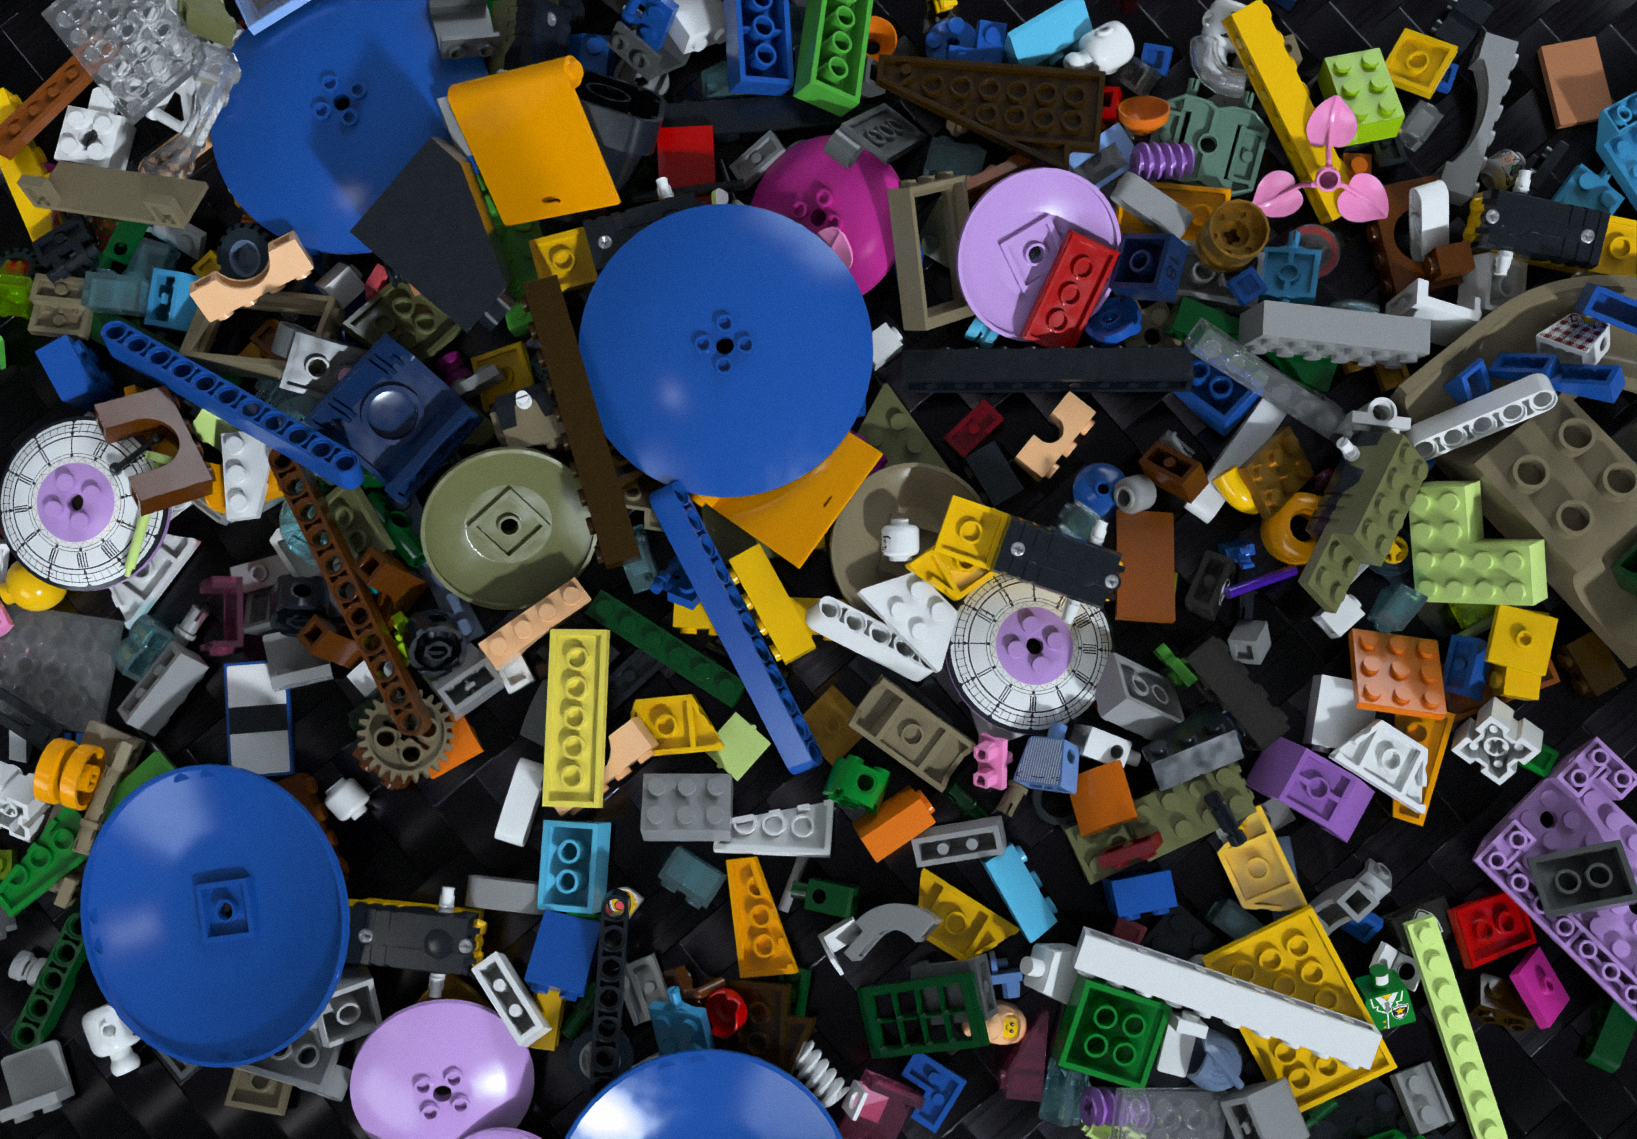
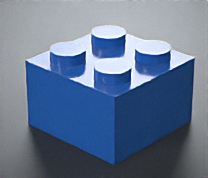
M65 334L35 351L62 401L88 412L94 409L95 404L109 401L118 396L113 387L115 381L110 373L102 368L100 364L102 357L94 347H89L81 340H75Z
M1159 865L1115 873L1102 879L1108 911L1117 917H1122L1123 921L1141 918L1140 913L1152 912V915L1170 913L1169 908L1178 906L1171 871Z

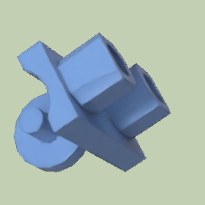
M989 951L988 964L992 984H1001L1004 998L1020 997V981H1023V974L1020 969L998 970V968L1008 967L1007 958L996 959L995 952Z

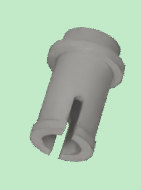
M1168 429L1159 438V442L1190 458L1195 453L1194 449H1191L1176 436V431L1171 432Z

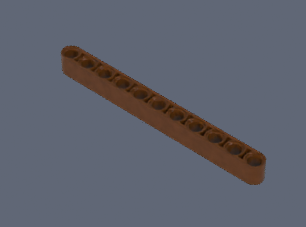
M272 449L268 456L270 468L398 730L408 736L425 734L429 731L432 724L431 715L366 583L353 570L356 562L311 470L292 459L289 465L284 467L283 459L286 456ZM302 480L303 488L299 493H296V484ZM315 506L316 514L312 519H309L308 510ZM327 531L329 539L326 544L322 545L320 541L321 535ZM337 557H340L341 567L335 571L333 569V562ZM352 583L354 585V593L348 598L345 592L346 587ZM365 609L367 619L361 624L358 615L361 610ZM377 635L380 639V646L378 649L373 650L371 640ZM388 661L393 665V672L389 677L384 673V666ZM400 688H403L406 692V699L403 703H400L396 697ZM413 714L419 718V726L415 730L409 724Z

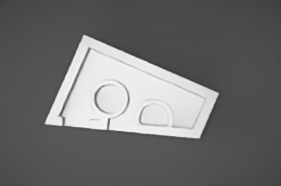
M243 431L221 434L227 520L234 522L259 519L269 486L267 480L271 468L268 456L273 448Z

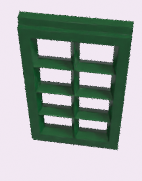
M974 971L865 985L856 988L871 1058L878 1059L990 1045ZM960 985L965 1007L947 1009L943 987ZM936 988L941 1010L924 1012L919 990ZM913 991L918 1013L901 1015L897 993ZM891 994L895 1016L879 1018L874 996ZM966 1013L971 1036L954 1038L949 1015ZM943 1016L948 1039L930 1040L926 1018ZM920 1019L924 1041L908 1043L903 1021ZM897 1022L902 1044L885 1046L880 1024Z

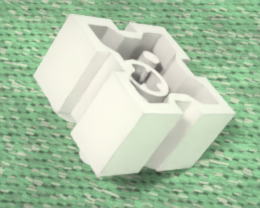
M1494 696L1478 710L1476 721L1470 717L1455 730L1451 751L1469 764L1475 760L1481 764L1480 772L1498 785H1501L1516 772L1518 761L1525 765L1541 752L1544 731L1526 718L1520 721L1514 719V710Z
M0 761V829L1 827L8 829L9 835L31 843L45 828L52 811V804L39 802L35 799L33 793L35 772L24 776L19 767Z

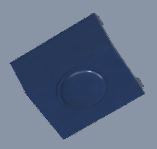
M387 333L373 343L371 349L359 361L354 363L351 370L340 382L332 387L326 397L319 404L315 405L310 414L304 419L312 429L353 451L358 456L360 464L385 486L384 490L392 498L403 504H406L484 420L457 392L397 339Z

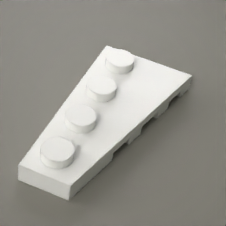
M828 799L823 800V803L812 805L807 803L786 810H770L769 813L760 815L749 814L732 818V841H714V853L830 858L834 801Z

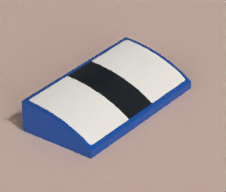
M268 660L224 664L229 766L243 768L264 777L295 774L291 690L286 689L274 692L270 682L271 674Z

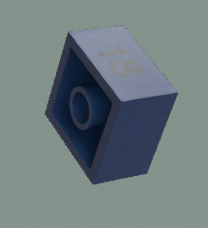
M1123 233L1118 249L1120 254L1113 267L1108 288L1124 299L1129 297L1134 300L1174 302L1189 247L1173 234Z

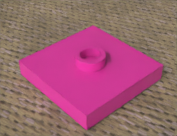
M1539 946L1531 948L1509 977L1541 1030L1551 1027L1570 998Z

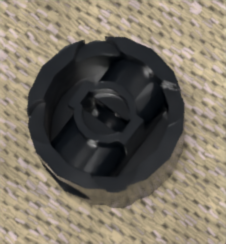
M281 575L278 577L277 583L273 585L270 591L271 628L275 630L277 627L280 629V634L297 638V634L314 614L331 620L329 589L323 577L312 576L309 578L294 577L292 575Z
M432 609L422 612L417 611L410 615L409 622L405 625L402 633V639L409 662L412 667L417 669V672L430 677L445 676L453 672L452 668L457 664L459 667L464 662L467 654V642L454 614Z

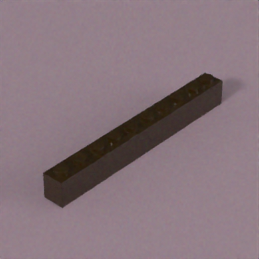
M553 275L524 283L522 285L525 294L520 295L524 312L530 311L533 321L529 322L528 326L532 339H539L541 349L536 350L540 366H547L549 377L544 378L549 395L555 394L558 404L552 407L557 423H564L566 432L561 433L565 450H572L574 460L569 461L573 478L580 477L582 489H578L577 492L582 507L588 506L591 517L586 518L590 535L596 534L599 545L594 546L599 564L605 562L606 568L609 570L642 560L558 277Z

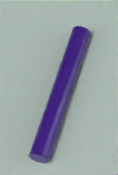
M1291 564L1226 587L1223 590V594L1227 599L1295 576L1298 573L1297 567Z

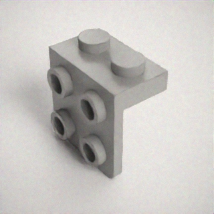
M58 1040L45 1042L30 1049L6 1056L1 1060V1066L13 1104L0 1110L1 1123L14 1119L15 1124L34 1117L33 1111L42 1109L43 1113L62 1107L61 1101L75 1095Z

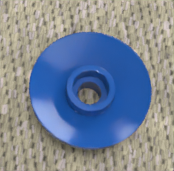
M1095 463L1085 467L1079 472L1073 483L1072 494L1076 506L1082 513L1094 519L1114 517L1116 509L1119 508L1115 503L1113 491L1118 481L1126 478L1125 475L1118 468L1107 463ZM1105 485L1108 490L1107 494H1100L1098 486Z

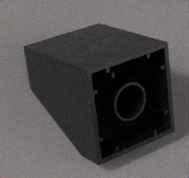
M430 137L351 229L350 233L466 333L477 321L491 332L517 300L506 289L513 280L514 274L472 162L445 137Z

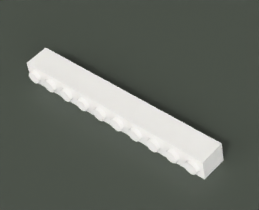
M1083 926L1072 958L1074 969H1077V972L1084 977L1094 978L1097 976L1106 979L1109 985L1116 988L1126 986L1135 989V992L1143 997H1159L1172 1007L1182 1008V1006L1194 1009L1193 1012L1201 1017L1209 1019L1211 1016L1223 1019L1222 1021L1230 1027L1239 1029L1243 1026L1252 1029V1032L1257 1036L1269 1039L1270 1036L1281 1039L1283 1044L1291 1048L1299 1049L1302 1046L1310 1049L1314 1055L1320 1058L1329 1059V1056L1353 1069H1358L1360 1066L1370 1070L1382 1038L1381 1033L1373 1024Z

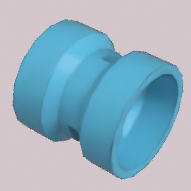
M976 317L964 338L970 342L975 341L980 344L981 349H991L1000 334L984 325Z

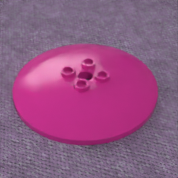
M832 135L805 140L787 150L769 167L757 186L751 206L786 216L803 225L814 234L827 227L839 228L847 237L852 248L853 263L849 271L863 296L883 279L895 262L887 189L899 187V177L891 164H884L866 149L862 151L853 166L846 170L823 152L827 141ZM824 211L826 214L825 222L821 226H816V215Z

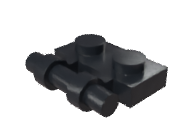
M76 214L31 243L39 263L47 269L52 266L54 267L46 273L47 278L52 283L61 278L67 279L73 275V270L83 264L85 266L89 265L94 261V257L102 253V250L96 243L86 247V244L93 241L95 237L87 219L81 214ZM75 252L76 255L65 261L64 258Z

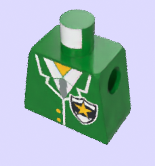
M1375 964L1370 967V975L1358 977L1353 981L1359 996L1379 1031L1416 1021L1407 988L1395 970L1388 969L1382 964Z

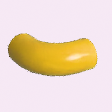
M1236 464L1220 472L1211 480L1222 497L1236 510L1251 515L1259 513L1248 488L1237 471L1239 467Z

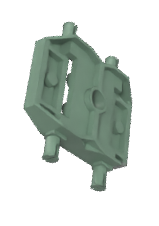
M1189 78L1184 95L1166 100L1171 108L1169 119L1155 133L1150 134L1148 144L1151 142H1155L1158 145L1162 142L1168 144L1173 142L1179 143L1186 113H1191L1183 143L1188 142L1194 149V169L1189 177L1184 172L1179 180H1176L1174 175H1172L1171 179L1166 180L1162 174L1158 180L1161 183L1231 189V197L1252 192L1270 130L1257 113L1251 110L1255 93L1244 91L1240 107L1220 105L1196 96L1201 80ZM1238 125H1240L1239 130H1238V134H1237V138H1236V141H1235L1234 149H1233V152H1232L1230 164H1229V167H1228L1227 175H1226V178L1224 179V175H1225L1226 168H1227V164H1228V161H1229V157H1230L1231 149H1232V146H1233L1234 138H1235V135H1236L1237 127H1238ZM1210 138L1214 141L1215 149L1213 152L1207 153L1201 149L1200 142L1202 139Z

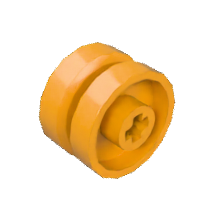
M64 738L53 739L41 754L36 766L33 779L35 799L52 805L61 803L66 808L79 811L87 809L106 764L104 749L90 744L79 746L75 741Z

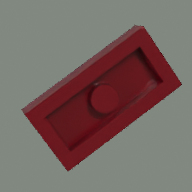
M983 399L943 440L964 459L1004 418Z
M1157 831L1105 848L1097 857L1101 869L1112 866L1113 869H1118L1128 865L1131 859L1139 857L1143 861L1157 854L1156 850L1164 841L1160 832Z

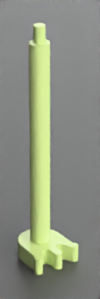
M147 450L144 459L154 461L153 469L168 464L174 457ZM139 514L124 565L126 567L125 577L130 578L132 569L135 570L151 514L144 516Z

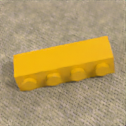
M760 543L729 559L732 567L727 570L735 585L741 583L746 593L742 594L741 597L749 610L753 608L756 610L759 618L755 622L763 636L769 634L773 642L769 648L776 661L782 659L784 664L787 665L816 649L814 641Z

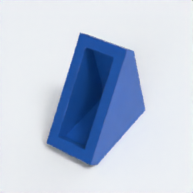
M1478 358L1443 386L1445 391L1458 405L1493 391L1484 360Z

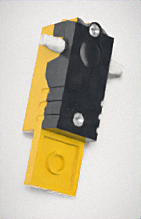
M1519 170L1513 192L1491 188L1474 194V198L1470 203L1467 227L1463 232V241L1469 240L1472 253L1492 252L1497 254L1494 275L1507 276L1511 260L1515 259L1528 263V265L1566 273L1586 272L1596 275H1620L1637 278L1636 220L1612 216L1611 213L1530 196L1528 192L1530 191L1532 171Z
M667 177L658 178L656 180L658 188L656 189L660 201L626 209L622 213H611V216L607 217L605 215L599 216L596 220H584L583 227L528 241L538 279L557 275L562 293L593 286L613 255L639 231L670 214L693 207L704 206L706 203L697 201L694 192L674 197Z
M955 495L951 496L933 547L935 552L1067 597L1060 620L1069 624H1073V619L1076 617L1081 603L1103 610L1106 601H1114L1116 595L1113 594V591L1117 590L1121 585L1119 574L1121 572L1124 573L1126 568L1122 566L1123 563L1120 561L1123 553L1102 546L1109 523L1096 519L1095 526L1092 527L1090 536H1088V541Z
M442 887L439 905L367 898L364 900L348 899L350 934L345 962L429 972V997L441 998L446 979L445 974L468 976L472 973L471 969L483 961L484 953L481 952V949L484 945L483 934H486L487 922L483 921L484 910L455 907L454 887Z

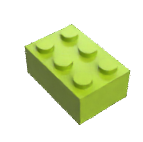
M1380 48L1324 58L1317 78L1324 101L1334 95H1339L1353 111L1357 120V131L1354 138L1343 147L1396 137L1405 114Z

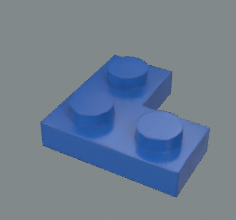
M978 20L974 48L947 45L945 59L1002 63L1007 24Z
M914 1054L910 1056L900 1072L903 1077L924 1090L911 1111L910 1117L936 1133L967 1081L928 1054Z

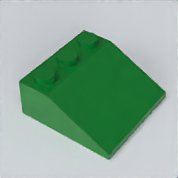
M1078 973L1051 1053L1058 1066L1144 1091L1172 1006L1155 997H1143L1137 994L1135 989L1126 986L1116 988L1109 985L1106 979L1097 976L1087 978Z

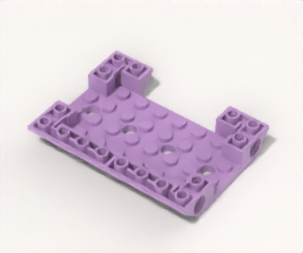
M1594 737L1562 758L1551 769L1547 778H1542L1481 840L1472 860L1637 1022V914H1633L1628 905L1602 911L1546 918L1526 860L1530 857L1621 839L1637 884V824L1612 801L1622 800L1637 785V774L1598 737ZM1545 811L1549 812L1553 817V824L1549 828H1545L1540 822V816Z

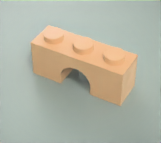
M1069 391L1048 417L1059 429V440L1053 443H1046L1033 435L1014 458L1013 462L1038 482L1044 476L1050 479L1060 467L1055 462L1061 455L1067 458L1077 446L1073 441L1077 435L1081 433L1085 436L1095 424L1091 418L1096 411Z

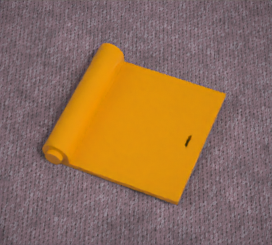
M569 55L453 84L448 88L447 94L451 109L505 227L621 203L575 90L580 85L584 72L581 63L574 56Z
M848 432L838 447L816 468L781 488L745 497L719 498L692 493L689 496L700 507H703L706 503L800 569L883 454Z

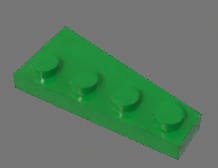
M62 806L63 809L56 818H52L45 827L46 830L40 838L29 847L25 857L13 867L0 884V905L9 917L20 913L55 886L63 877L68 876L87 861L89 855L70 850L80 828V818L85 816L84 810L79 811Z

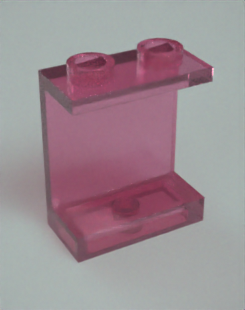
M212 576L200 582V594H224V641H211L200 645V651H209V656H227L228 654H234V649L243 647V577Z
M865 1069L859 1082L868 1092L865 1103L856 1121L851 1120L847 1113H845L838 1130L843 1139H897L910 1107L921 1110L926 1099L915 1088ZM858 1095L856 1096V1098H855V1100H854L853 1108H854V1107L856 1106V1104H857Z

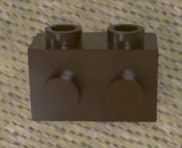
M1482 972L1475 976V1004L1468 1009V1016L1478 1018L1483 1023H1495L1506 1026L1514 1032L1527 1031L1536 1024L1512 981Z

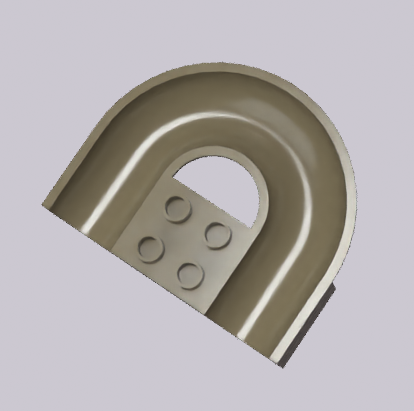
M1620 275L1573 277L1544 284L1508 300L1485 316L1398 386L1389 398L1396 405L1397 416L1411 418L1412 426L1459 406L1445 391L1443 386L1478 358L1484 360L1488 373L1489 368L1499 353L1537 354L1536 335L1571 313L1592 318L1573 310L1587 282L1637 300V278ZM1610 325V347L1597 365H1620L1625 380V386L1622 390L1636 394L1637 335ZM1489 377L1493 391L1513 383L1512 381ZM1555 391L1558 400L1552 409L1437 456L1435 464L1451 481L1480 480L1482 514L1506 539H1544L1546 577L1549 585L1628 668L1636 666L1637 597L1619 587L1610 567L1637 542V464L1574 401L1578 396Z

